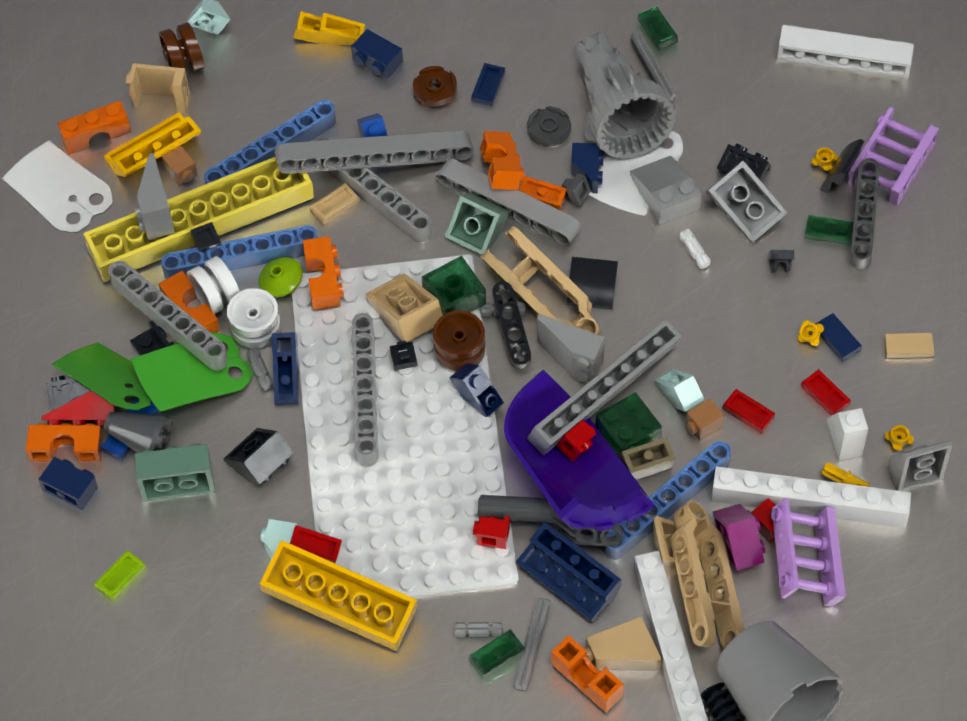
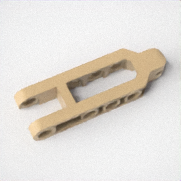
M515 226L511 227L505 234L527 256L519 265L511 271L500 259L497 260L489 249L480 257L502 281L508 282L512 286L514 293L537 316L541 314L558 320L546 304L543 305L535 294L524 286L538 270H541L579 307L580 315L572 323L569 320L560 319L558 321L602 336L601 329L592 318V303L589 301L588 296Z
M690 500L675 511L674 521L676 530L669 538L692 640L696 645L711 647L715 644V621L720 644L725 649L733 640L734 634L736 637L745 628L723 536L710 522L707 512L702 505ZM699 553H700V557H701V562H702L703 570H702V568H701V563H700V559H699V555H698ZM704 576H705V579H706V583H707V587H708V592H709V593H707V589H706V585H705V581H704Z

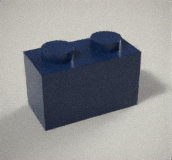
M368 29L351 46L352 58L358 65H363L372 70L374 74L381 75L386 79L403 63L402 48Z
M56 457L52 459L38 479L43 491L80 510L85 508L98 489L92 472L86 469L80 470L69 460H60Z

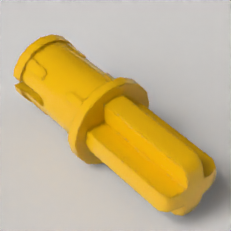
M827 462L822 469L821 474L836 483L866 487L870 485L869 482L852 475L850 470L846 472Z

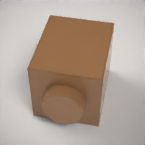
M181 145L162 156L165 170L179 187L191 182L198 176L196 163Z
M710 398L687 412L685 425L691 435L695 434L699 441L723 428L724 414Z

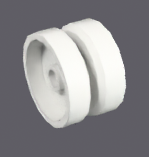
M218 256L205 261V269L196 266L187 271V277L194 286L197 299L201 305L206 303L214 314L223 310V302L228 305L231 298L240 292L231 272Z
M258 288L240 291L231 298L227 306V317L233 339L241 346L250 349L270 345L272 343V333H280L281 331L279 309L275 298L269 292Z

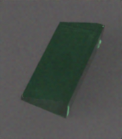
M510 629L469 655V662L485 676L524 651L525 648Z

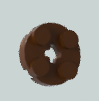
M429 66L422 69L416 79L414 78L413 92L423 107L442 106L454 101L457 92V80L455 75L451 71L450 73L445 71L444 67ZM432 84H436L437 86H440V87L437 88V89H432V88H431V87H432Z

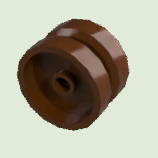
M188 22L177 26V37L171 29L159 32L162 52L169 67L185 68V71H187V63L188 67L193 71L204 68L200 46Z
M462 310L447 312L438 319L434 325L433 341L434 352L439 363L452 371H458L466 363L478 365L485 355L486 348L485 329L482 321L475 314Z

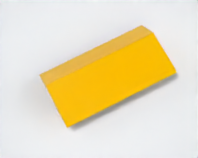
M178 112L105 154L104 158L116 175L127 177L146 166L150 153H154L155 159H158L201 134V130L189 116L184 118Z

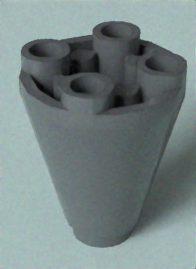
M110 411L104 423V430H107L111 436L137 453L145 450L157 451L161 450L162 446H168L171 434L167 432L171 430L174 419L165 415L120 411L113 413Z

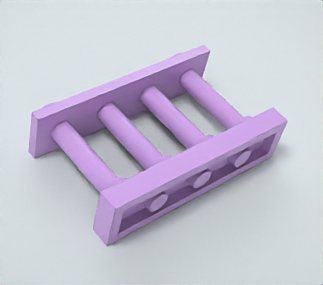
M890 107L886 114L882 113L879 117L878 127L848 172V184L852 185L857 178L859 165L862 160L866 158L875 159L879 165L898 173L899 177L897 180L893 179L890 181L879 176L878 183L879 186L888 189L890 193L889 203L897 206L934 146L939 128L930 125L927 132H918L892 120L894 108ZM887 128L918 141L917 144L919 145L917 148L913 147L911 149L883 135ZM877 144H880L908 157L909 161L907 164L903 163L901 165L873 151ZM870 171L864 172L866 174H873V172Z
M784 498L772 508L771 512L781 597L787 598L798 589L822 593L825 606L833 607L846 597L835 508L826 506L815 516L790 512L789 499ZM791 522L813 526L816 538L793 534ZM794 544L816 548L818 560L795 556ZM797 566L819 570L821 582L798 578Z

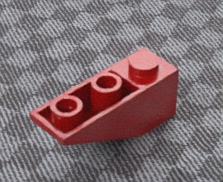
M90 391L41 416V420H47L48 425H61L62 420H71V425H85L86 420H95V425H104L110 411L115 413V405L95 392Z

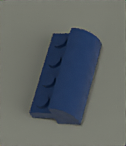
M544 521L529 540L531 543L516 560V564L593 623L607 604L610 606L621 588L622 580Z

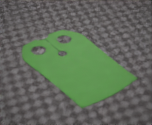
M210 332L228 346V351L226 352L228 363L225 368L218 371L207 367L180 343L131 358L143 389L160 412L196 401L237 392L245 388L253 374L247 361L239 357L240 349L231 336ZM230 367L240 368L243 373L242 377L239 379L230 377L228 374Z
M99 342L72 351L51 364L115 406L139 410L151 405V399L143 389L132 361ZM130 383L133 387L127 388L125 384ZM126 396H136L139 398V402L130 404L124 398Z

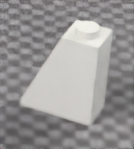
M862 408L839 412L826 418L838 460L844 461L862 457L868 433Z

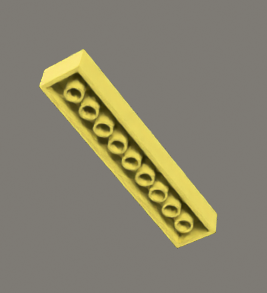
M273 157L168 199L174 234L148 240L146 231L141 232L136 212L83 234L92 259L103 281L107 282L111 280L108 271L109 266L116 261H124L134 270L161 260L167 253L196 246L191 235V230L212 222L219 237L313 199V185L307 172L291 174L280 172L276 157Z

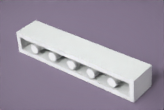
M782 25L777 59L908 78L914 44L802 28L794 25Z

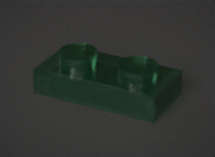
M657 6L638 14V21L658 50L678 42L677 34Z
M808 215L804 239L850 246L854 222Z

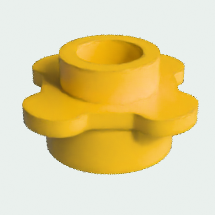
M819 148L816 157L812 158L811 163L814 166L823 168L825 171H830L832 164L838 159V156L829 148Z
M809 320L804 321L799 331L798 340L801 343L808 342L812 346H817L820 343V334L824 331L823 325H815Z
M897 425L891 431L885 433V439L892 443L893 449L896 451L902 450L903 446L911 445L914 441L909 430L903 425Z

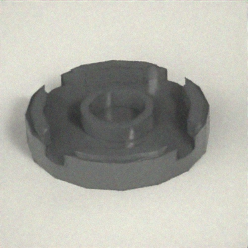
M552 106L541 110L539 108L528 118V135L532 141L541 146L551 147L562 144L569 138L571 132L569 116L560 108Z

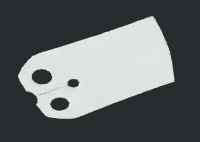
M671 131L667 138L672 139L673 146L669 149H663L659 145L647 155L622 159L607 154L603 166L599 169V171H603L602 185H598V194L590 191L588 195L612 207L646 216L649 207L633 180L630 171L668 156H672L678 162L683 153V143L680 135Z
M49 140L24 156L2 178L56 229L62 231L79 232L90 224V220L94 215L102 214L113 203L111 189L108 184L77 163ZM101 194L104 198L101 204L92 205L89 202L91 195ZM75 195L77 200L70 202L69 197ZM75 212L81 216L80 221L76 224H69L66 221L70 213Z

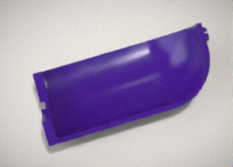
M543 369L512 400L505 416L504 434L509 446L556 514L563 522L581 530L584 527L595 528L596 531L612 529L614 524L625 520L629 523L647 513L655 504L590 418L585 422L596 431V436L591 440L593 445L586 452L581 453L574 463L557 446L543 456L527 439L536 425L571 397Z

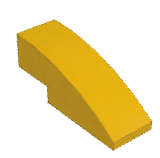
M300 11L293 38L319 44L353 45L364 33L365 24L324 12L322 17Z

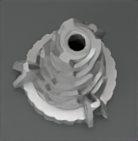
M600 30L598 33L588 35L581 41H577L575 50L585 70L586 77H584L592 105V111L587 113L585 135L588 142L596 143L598 148L605 151L606 154L622 159L645 155V153L651 152L661 145L670 135L676 120V107L670 101L662 86L654 81L642 79L639 72L635 73L618 48H613L604 31Z

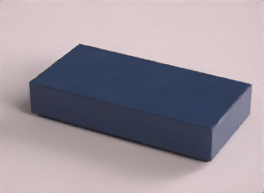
M484 63L472 93L471 101L493 106L505 75V68Z
M834 313L815 323V325H823L824 331L820 336L842 361L862 349V345Z

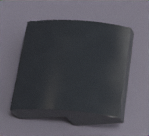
M856 140L843 149L820 190L828 193L834 183L841 186L859 156L865 142L864 140Z
M572 257L569 279L588 296L589 301L592 303V308L613 310L618 261ZM567 296L566 305L577 306V305Z

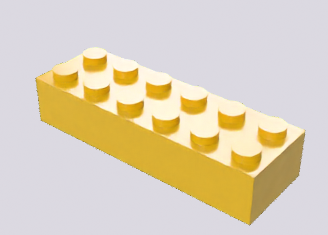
M283 540L280 541L260 582L262 592L396 652L418 607L417 599Z

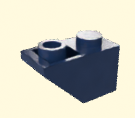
M572 143V175L574 177L577 173L585 175L591 192L598 194V185H602L603 171H599V166H603L604 153H599L596 143Z
M466 363L449 377L460 395L485 417H488L504 403L480 365Z

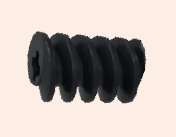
M724 682L712 685L701 693L700 696L704 709L709 713L708 716L711 721H744V715L736 716L740 711L739 707H731L735 703L734 698H726L731 693L728 689L722 690L725 685Z

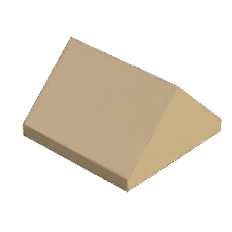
M656 516L653 518L652 529L655 549L660 552L666 577L678 575L669 539L676 530L675 522Z

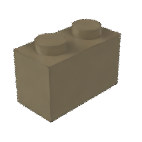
M667 437L622 451L620 459L636 480L671 469L676 459Z

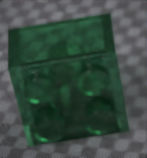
M462 256L421 276L422 287L439 300L443 315L455 310L472 312L486 304V289Z
M636 392L596 414V427L619 457L622 451L662 439L661 424Z

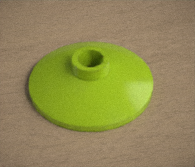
M280 257L265 265L260 272L259 286L273 297L286 296L292 293L301 283L303 270L300 264L293 258Z

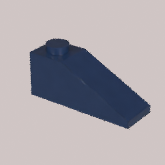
M272 333L275 404L299 403L297 333Z

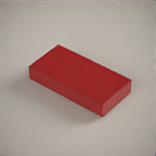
M819 369L801 382V387L831 416L842 412L851 405V400Z
M737 389L734 390L722 405V410L761 434L775 418V412Z
M297 525L293 529L290 544L333 563H336L342 542L341 539Z

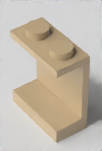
M132 64L131 72H127L126 84L130 87L129 97L132 98L135 108H139L142 94L174 97L177 112L186 113L190 91L185 68Z

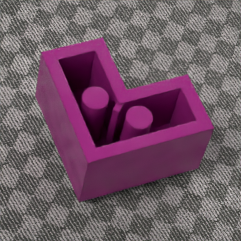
M737 504L712 512L715 526L725 541L729 564L736 571L765 563L763 554L766 553L765 545L758 535V531L761 530L758 518L751 514L750 510H746L741 504Z

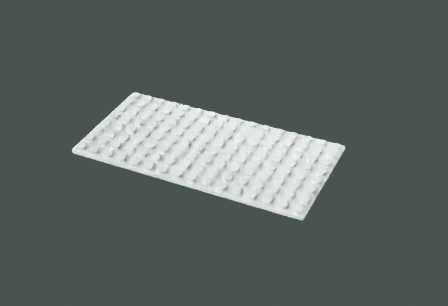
M461 255L340 269L341 277L337 278V283H342L344 297H340L341 306L313 310L309 278L319 277L323 272L303 273L301 283L292 292L295 332L298 339V363L314 524L316 532L342 540L335 564L412 598L517 585L519 579L511 523L506 549L477 545V537L473 535L474 522L479 521L478 501L480 495L507 496L495 411L488 417H485L460 395L449 378L456 371L443 367L436 359L433 330L421 334L415 340L408 341L413 342L418 366L395 371L390 346L397 345V342L402 340L391 331L365 295V293L405 273L439 300L443 315L447 312L462 310L475 314L482 321L473 257L471 255ZM358 313H367L372 317L375 334L379 457L372 466H363L358 462L355 447L352 319ZM485 348V355L478 365L481 366L490 380ZM363 408L362 410H363V411H366V410H369L370 408ZM363 429L362 431L367 432L371 429ZM367 449V450H364V451H362V452L368 453V452H371L372 450H368V449Z

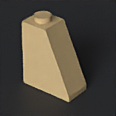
M642 617L586 638V647L584 649L587 651V657L599 670L604 668L608 670L633 671L661 670L662 658Z

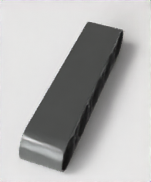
M872 158L862 160L858 172L851 246V263L858 269L867 268L872 261L880 171L879 163ZM870 170V171H873L874 173H873V174H866V173H864V172ZM870 191L872 194L865 195L862 192ZM863 211H867V212H869L870 214H869V215H862V214H860V213L863 212ZM866 232L868 235L860 236L858 233ZM862 252L865 253L866 256L858 257L856 254Z

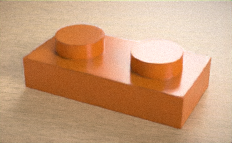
M528 176L524 177L519 191L558 210L561 209L567 195V188Z

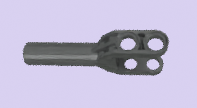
M480 495L479 518L480 516H495L500 520H504L505 516H510V521H545L546 523H556L561 534L577 545L616 546L622 541L623 531L617 524H614L612 529L596 531L595 528L584 527L583 530H591L593 534L590 536L581 534V529L574 528L559 518L546 498ZM607 531H615L618 535L608 537L605 533Z

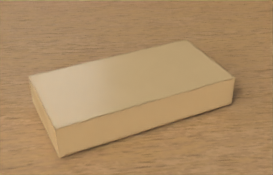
M345 183L310 206V212L324 226L359 203L360 199Z
M932 333L885 334L884 336L886 358L934 357Z

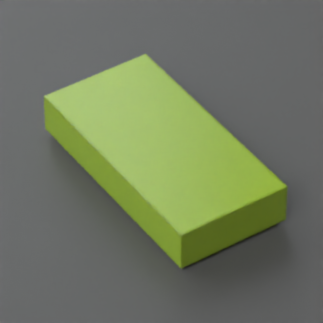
M127 550L96 581L94 587L113 602L147 568L146 564Z

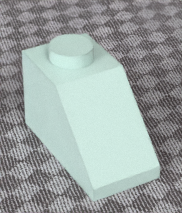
M671 369L653 380L657 388L672 406L678 410L688 412L704 401L694 375Z
M273 519L268 520L267 528L263 527L261 532V542H264L265 550L271 559L281 540L290 543L295 525L298 526L297 523Z

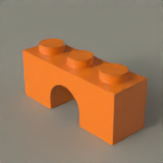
M120 100L57 123L62 141L69 155L89 148V139L97 133L106 132L110 139L131 133L128 116Z
M484 131L480 151L483 161L491 163L488 172L491 188L518 190L520 181L524 180V168L520 166V155L516 153V142L512 140L510 132Z
M330 236L302 240L307 272H323L319 277L309 278L313 310L341 306L340 297H344L342 283H337V278L341 277L339 264H334V259L338 258L336 244L331 245Z
M183 271L159 283L160 291L209 332H220L218 319L206 303L196 308L187 307L197 297L193 284Z
M39 423L37 425H29L26 453L31 462H51L59 447L70 445L74 447L73 451L77 462H101V446L104 436L100 425L95 424L71 425L64 423L61 425H48Z
M569 635L551 651V665L605 713L623 697L624 683L607 668H604L602 671L598 670L589 661L587 651Z

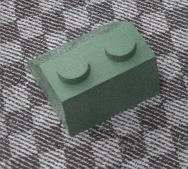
M473 193L460 195L445 237L483 255L488 249L490 250L502 233L510 211Z

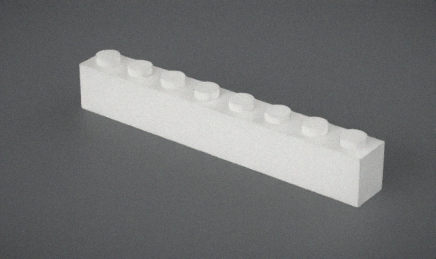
M716 466L711 501L758 507L767 498L775 505L784 498L789 499L790 512L816 515L827 506L835 508V515L838 519L906 528L910 512L911 492Z
M655 551L636 555L634 570L654 642L662 658L661 667L676 720L708 721L660 552Z

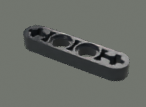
M501 281L496 283L492 289L493 301L510 361L516 368H525L531 362L530 347L513 288L508 282ZM500 289H504L507 292V303L503 304L502 296L499 294ZM506 309H511L515 312V317L505 319L502 313ZM517 330L521 333V338L513 341L508 337L509 332ZM520 346L522 355H527L524 357V361L516 358V347Z

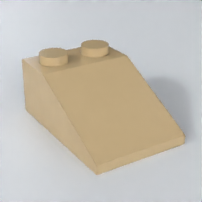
M405 273L365 293L366 298L391 331L402 341L415 340L421 334L433 330L438 319L443 316L439 300Z

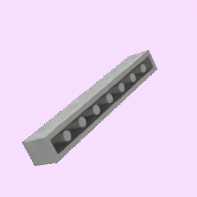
M664 320L536 425L527 439L544 456L580 421L588 420L670 352L682 336L667 320Z

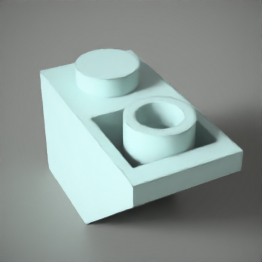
M202 0L191 12L188 23L193 27L218 35L231 19L219 2L215 0Z

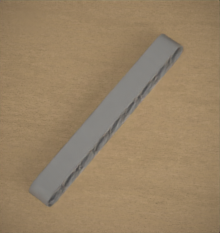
M447 131L283 143L275 148L274 153L279 171L284 174L438 163L446 162L449 158L464 161L474 155V148L468 132Z

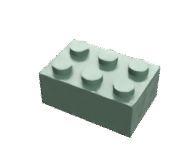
M192 444L188 447H168L165 450H145L141 453H135L136 479L143 502L215 492L213 466L207 444Z

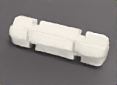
M686 229L680 232V240L683 244H686L685 247L692 258L697 260L696 264L700 269L708 267L711 262L707 254H704L705 251L697 239L693 238L694 235L691 230Z

